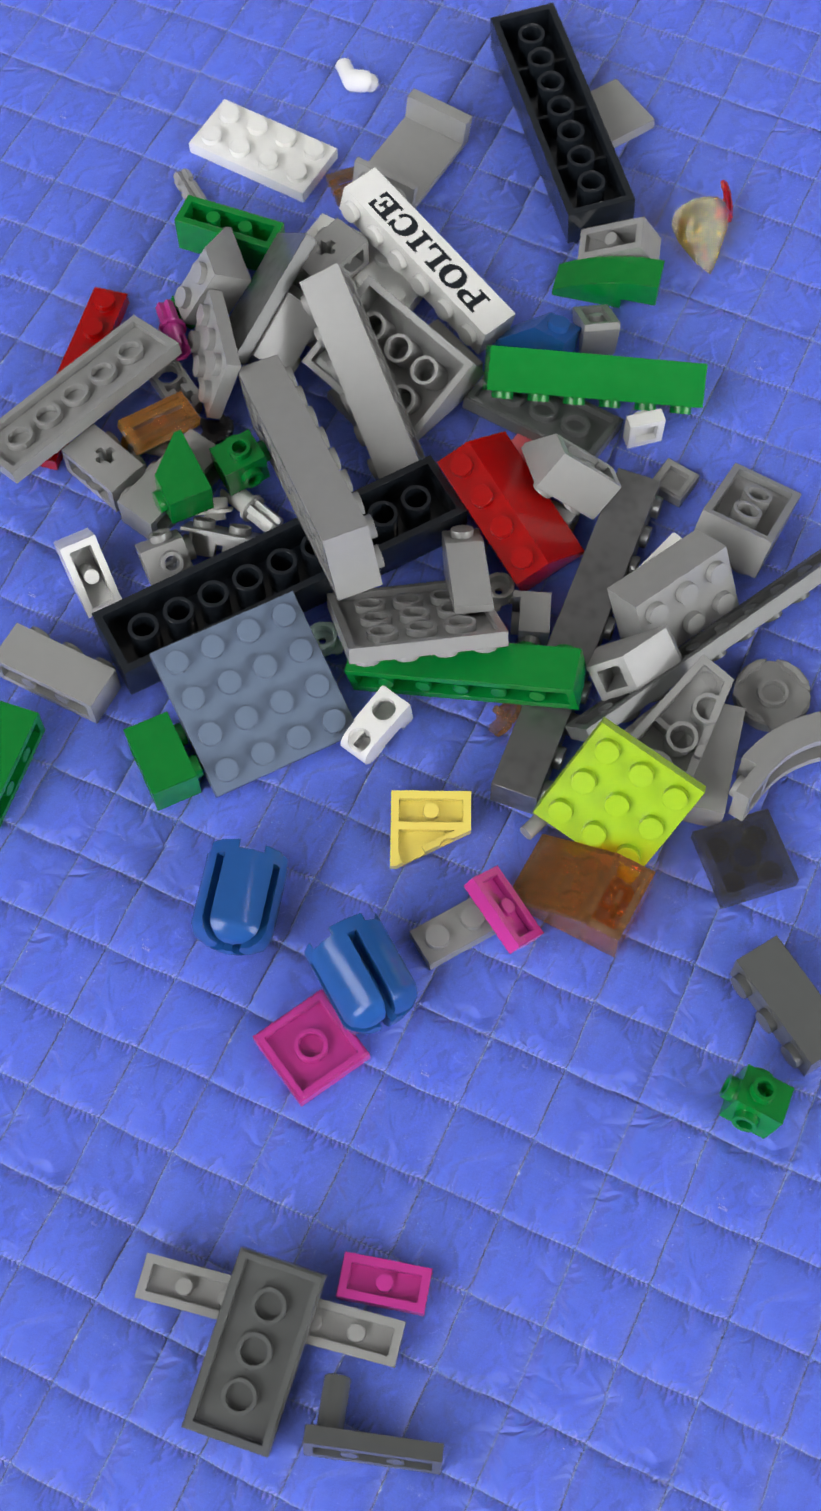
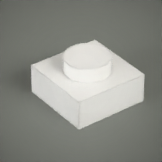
M661 408L651 411L641 410L633 415L626 416L623 439L627 449L662 441L666 419Z

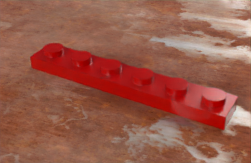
M94 287L56 374L120 326L129 305L128 294ZM62 449L41 464L40 467L58 471L63 459Z

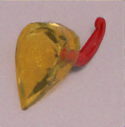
M725 180L720 182L723 200L718 196H704L692 199L681 205L675 211L672 218V229L678 242L689 256L709 274L712 273L718 259L728 223L732 222L733 218L732 195L730 187Z

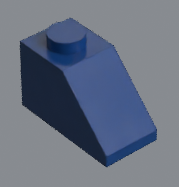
M550 312L512 326L496 340L495 345L574 352L581 327L571 323L564 316Z

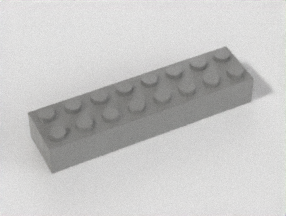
M278 354L242 366L238 377L252 426L259 440L265 443L270 453V463L338 601L383 585L379 569L385 567L378 545H373L372 542L373 538L378 537L373 519L370 514L363 516L365 509L358 491L351 493L353 487L346 469L340 470L341 464L334 447L330 448L323 426L319 427L314 409L311 405L308 406L301 385L297 386L291 366L284 367Z

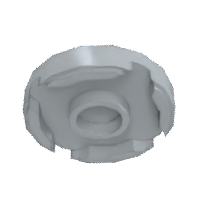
M759 659L745 666L739 673L734 684L732 699L734 706L746 708L744 722L757 730L770 732L786 722L807 714L811 701V689L808 679L799 668L791 663L779 659L776 662Z

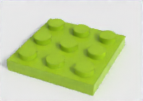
M603 717L536 804L533 813L633 881L704 795L706 786L612 721Z

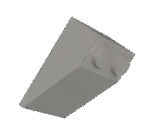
M735 462L702 510L694 530L698 529L727 546L730 565L735 572L756 578L799 501L801 493Z

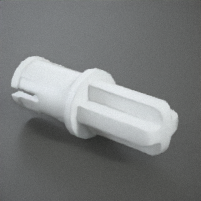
M221 489L220 497L227 496L228 503L240 512V517L244 521H251L263 532L283 524V519L264 504V499L260 495H253L244 489L230 496L228 492Z

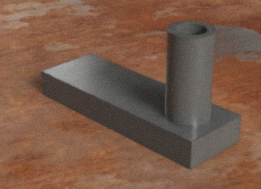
M341 1374L324 1375L317 1425H305L303 1437L304 1455L441 1475L444 1443L344 1429L351 1379Z

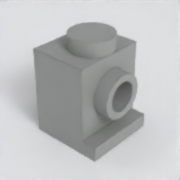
M513 590L510 634L518 635L517 643L529 641L536 645L547 646L550 633L551 592Z

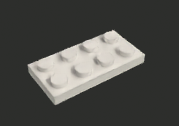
M226 99L222 101L189 142L191 153L304 203L338 158L337 148Z

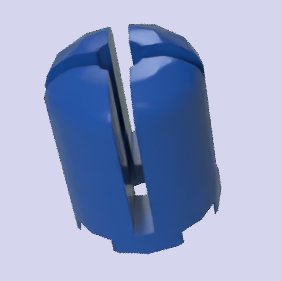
M221 839L213 842L211 851L207 854L191 920L193 934L204 945L223 954L242 956L263 952L273 940L287 877L288 858L267 845L263 853L254 849L239 847L241 839Z
M362 913L345 918L328 927L331 936L322 941L315 949H313L311 943L307 945L304 953L343 1027L352 1034H372L381 1031L380 1021L386 1026H391L403 1019L413 1007L417 998L416 983L376 913L374 919L365 920Z

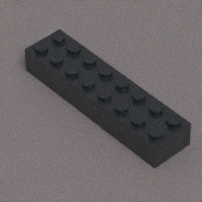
M554 3L490 18L492 52L567 243L579 241L581 229L633 219L635 197Z

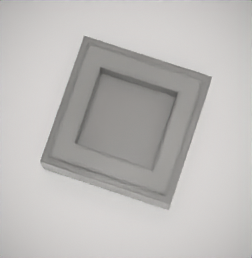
M668 458L653 479L661 481L658 496L664 497V500L680 507L698 483L700 475Z

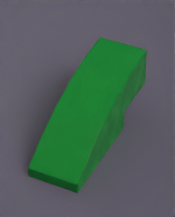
M600 256L560 263L552 295L601 305L608 304V306L620 308L621 300L655 306L665 260L633 256Z

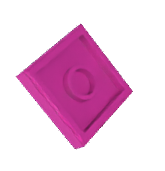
M322 989L253 1036L254 1042L301 1107L370 1059L369 1052L358 1037L343 1027Z

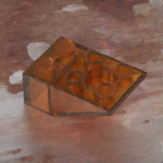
M542 834L512 887L532 916L615 957L651 890L656 872L619 853Z

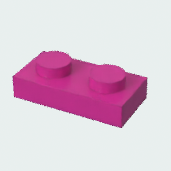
M498 865L473 877L464 885V888L509 954L535 941L544 933Z
M345 1251L336 1298L424 1316L432 1268Z

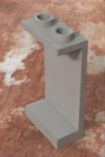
M414 88L407 97L405 117L372 158L366 161L357 157L354 161L352 182L373 168H376L416 209L467 144L472 116Z

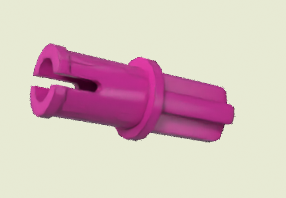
M166 299L164 302H158L156 305V312L160 321L158 330L179 343L182 354L175 359L176 361L184 360L191 352L190 345L185 336L186 324L179 318L173 301Z

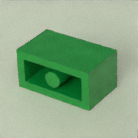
M168 712L123 729L128 746L158 811L202 793L198 778L204 776L200 763L195 754L188 757L184 746L189 744L185 731L180 722L173 725Z

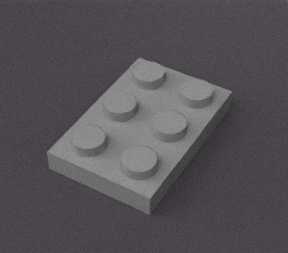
M209 289L204 304L200 303L198 306L197 323L194 331L189 332L187 340L193 357V375L198 378L199 401L204 404L207 418L221 419L240 371L241 363L223 292Z

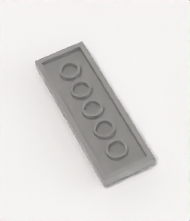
M131 316L0 418V472L16 484L181 355L182 351L179 343L137 316Z

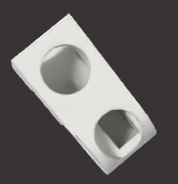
M382 685L354 718V722L342 737L341 746L366 765L370 764L379 756L385 745L399 729L402 728L404 730L413 720L411 705Z

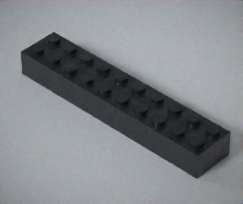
M431 455L353 491H358L365 509L363 516L370 514L377 530L378 537L373 538L372 542L373 545H378L385 567L379 569L380 575L442 547V531L451 530L453 526L467 525L466 507ZM295 518L92 613L102 643L132 695L161 681L151 661L150 653L291 591L294 592L303 613L327 602L326 593H334L298 518Z

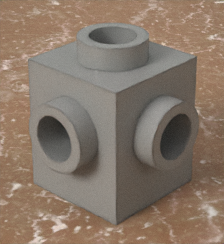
M163 528L154 531L148 536V540L134 545L145 575L151 585L192 567L191 560L197 558L190 538L183 539L177 529L170 531L169 528Z

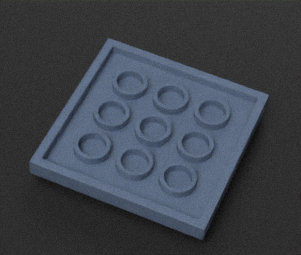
M293 591L150 653L151 661L216 798L340 742L347 729L354 722Z

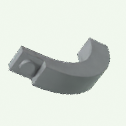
M821 711L804 715L782 724L763 736L742 756L736 781L729 791V795L733 797L728 812L730 815L743 821L763 794L779 779L798 768L821 761Z

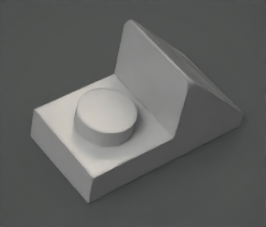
M608 304L573 307V322L581 327L579 353L613 355L619 337L620 321Z

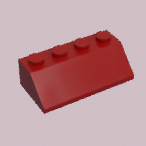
M505 431L467 441L437 461L443 474L520 591H528L584 554V549L552 501L543 497L535 490L528 465Z

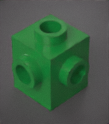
M249 429L238 435H231L223 442L209 448L214 469L230 496L246 488L256 487L263 480L270 477L267 462L271 460L270 453L262 440L256 442Z
M748 1064L738 1074H730L725 1080L719 1095L724 1099L719 1116L731 1121L737 1129L744 1132H752L765 1139L783 1125L794 1088L774 1078L769 1071Z

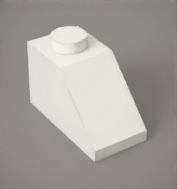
M89 528L53 542L67 576L88 618L93 617L92 613L122 599L96 536Z

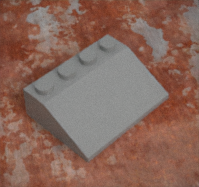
M368 276L357 292L417 438L420 440L463 401L464 397L484 375V371L383 286ZM317 341L302 362L341 394L344 391L340 381L334 380L327 366V361L331 360L327 349H323Z

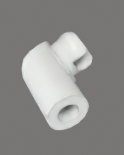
M341 58L337 61L336 69L344 87L348 91L371 93L377 89L378 78L375 74H371L367 70L354 69L348 58Z

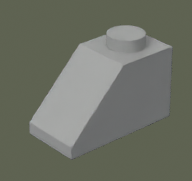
M644 216L581 229L578 260L600 256H633L659 259L661 237Z

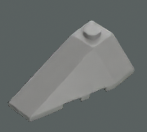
M703 654L634 729L631 735L693 777L734 679Z

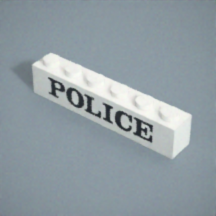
M373 168L344 187L339 209L342 211L345 219L353 223L364 234L365 238L368 239V243L372 247H376L388 259L390 266L407 279L416 294L423 296L434 308L438 317L446 321L458 333L459 338L464 344L470 346L477 354H480L486 349L487 345L494 344L499 337L510 329L516 313L376 168Z

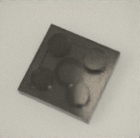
M768 808L748 814L743 821L735 818L692 832L691 840L721 909L796 886L799 881Z

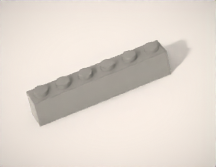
M337 262L299 282L304 295L300 296L301 303L309 316L313 315L317 325L313 329L319 345L323 349H327L331 359L327 361L328 369L334 380L340 381L344 391L340 394L341 401L349 414L353 413L357 423L354 426V433L359 443L363 447L366 446L371 458L367 460V464L373 477L378 480L425 458L349 271Z

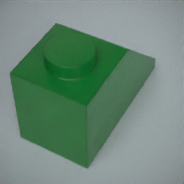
M182 430L175 431L155 473L157 490L152 492L159 512H167L172 524L214 508L212 487Z

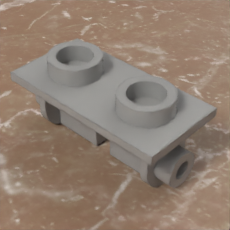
M194 517L193 521L190 520L182 525L180 529L189 532V535L184 534L183 539L190 538L196 555L210 558L216 556L217 545L223 546L222 552L261 535V533L251 532V526L237 523L230 524L229 527L215 525L216 520L207 517Z

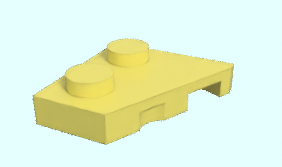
M391 790L390 869H398L471 834V791Z

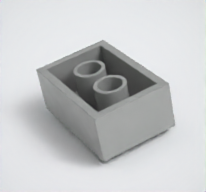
M698 529L607 588L620 639L667 624L677 647L739 606L727 546Z

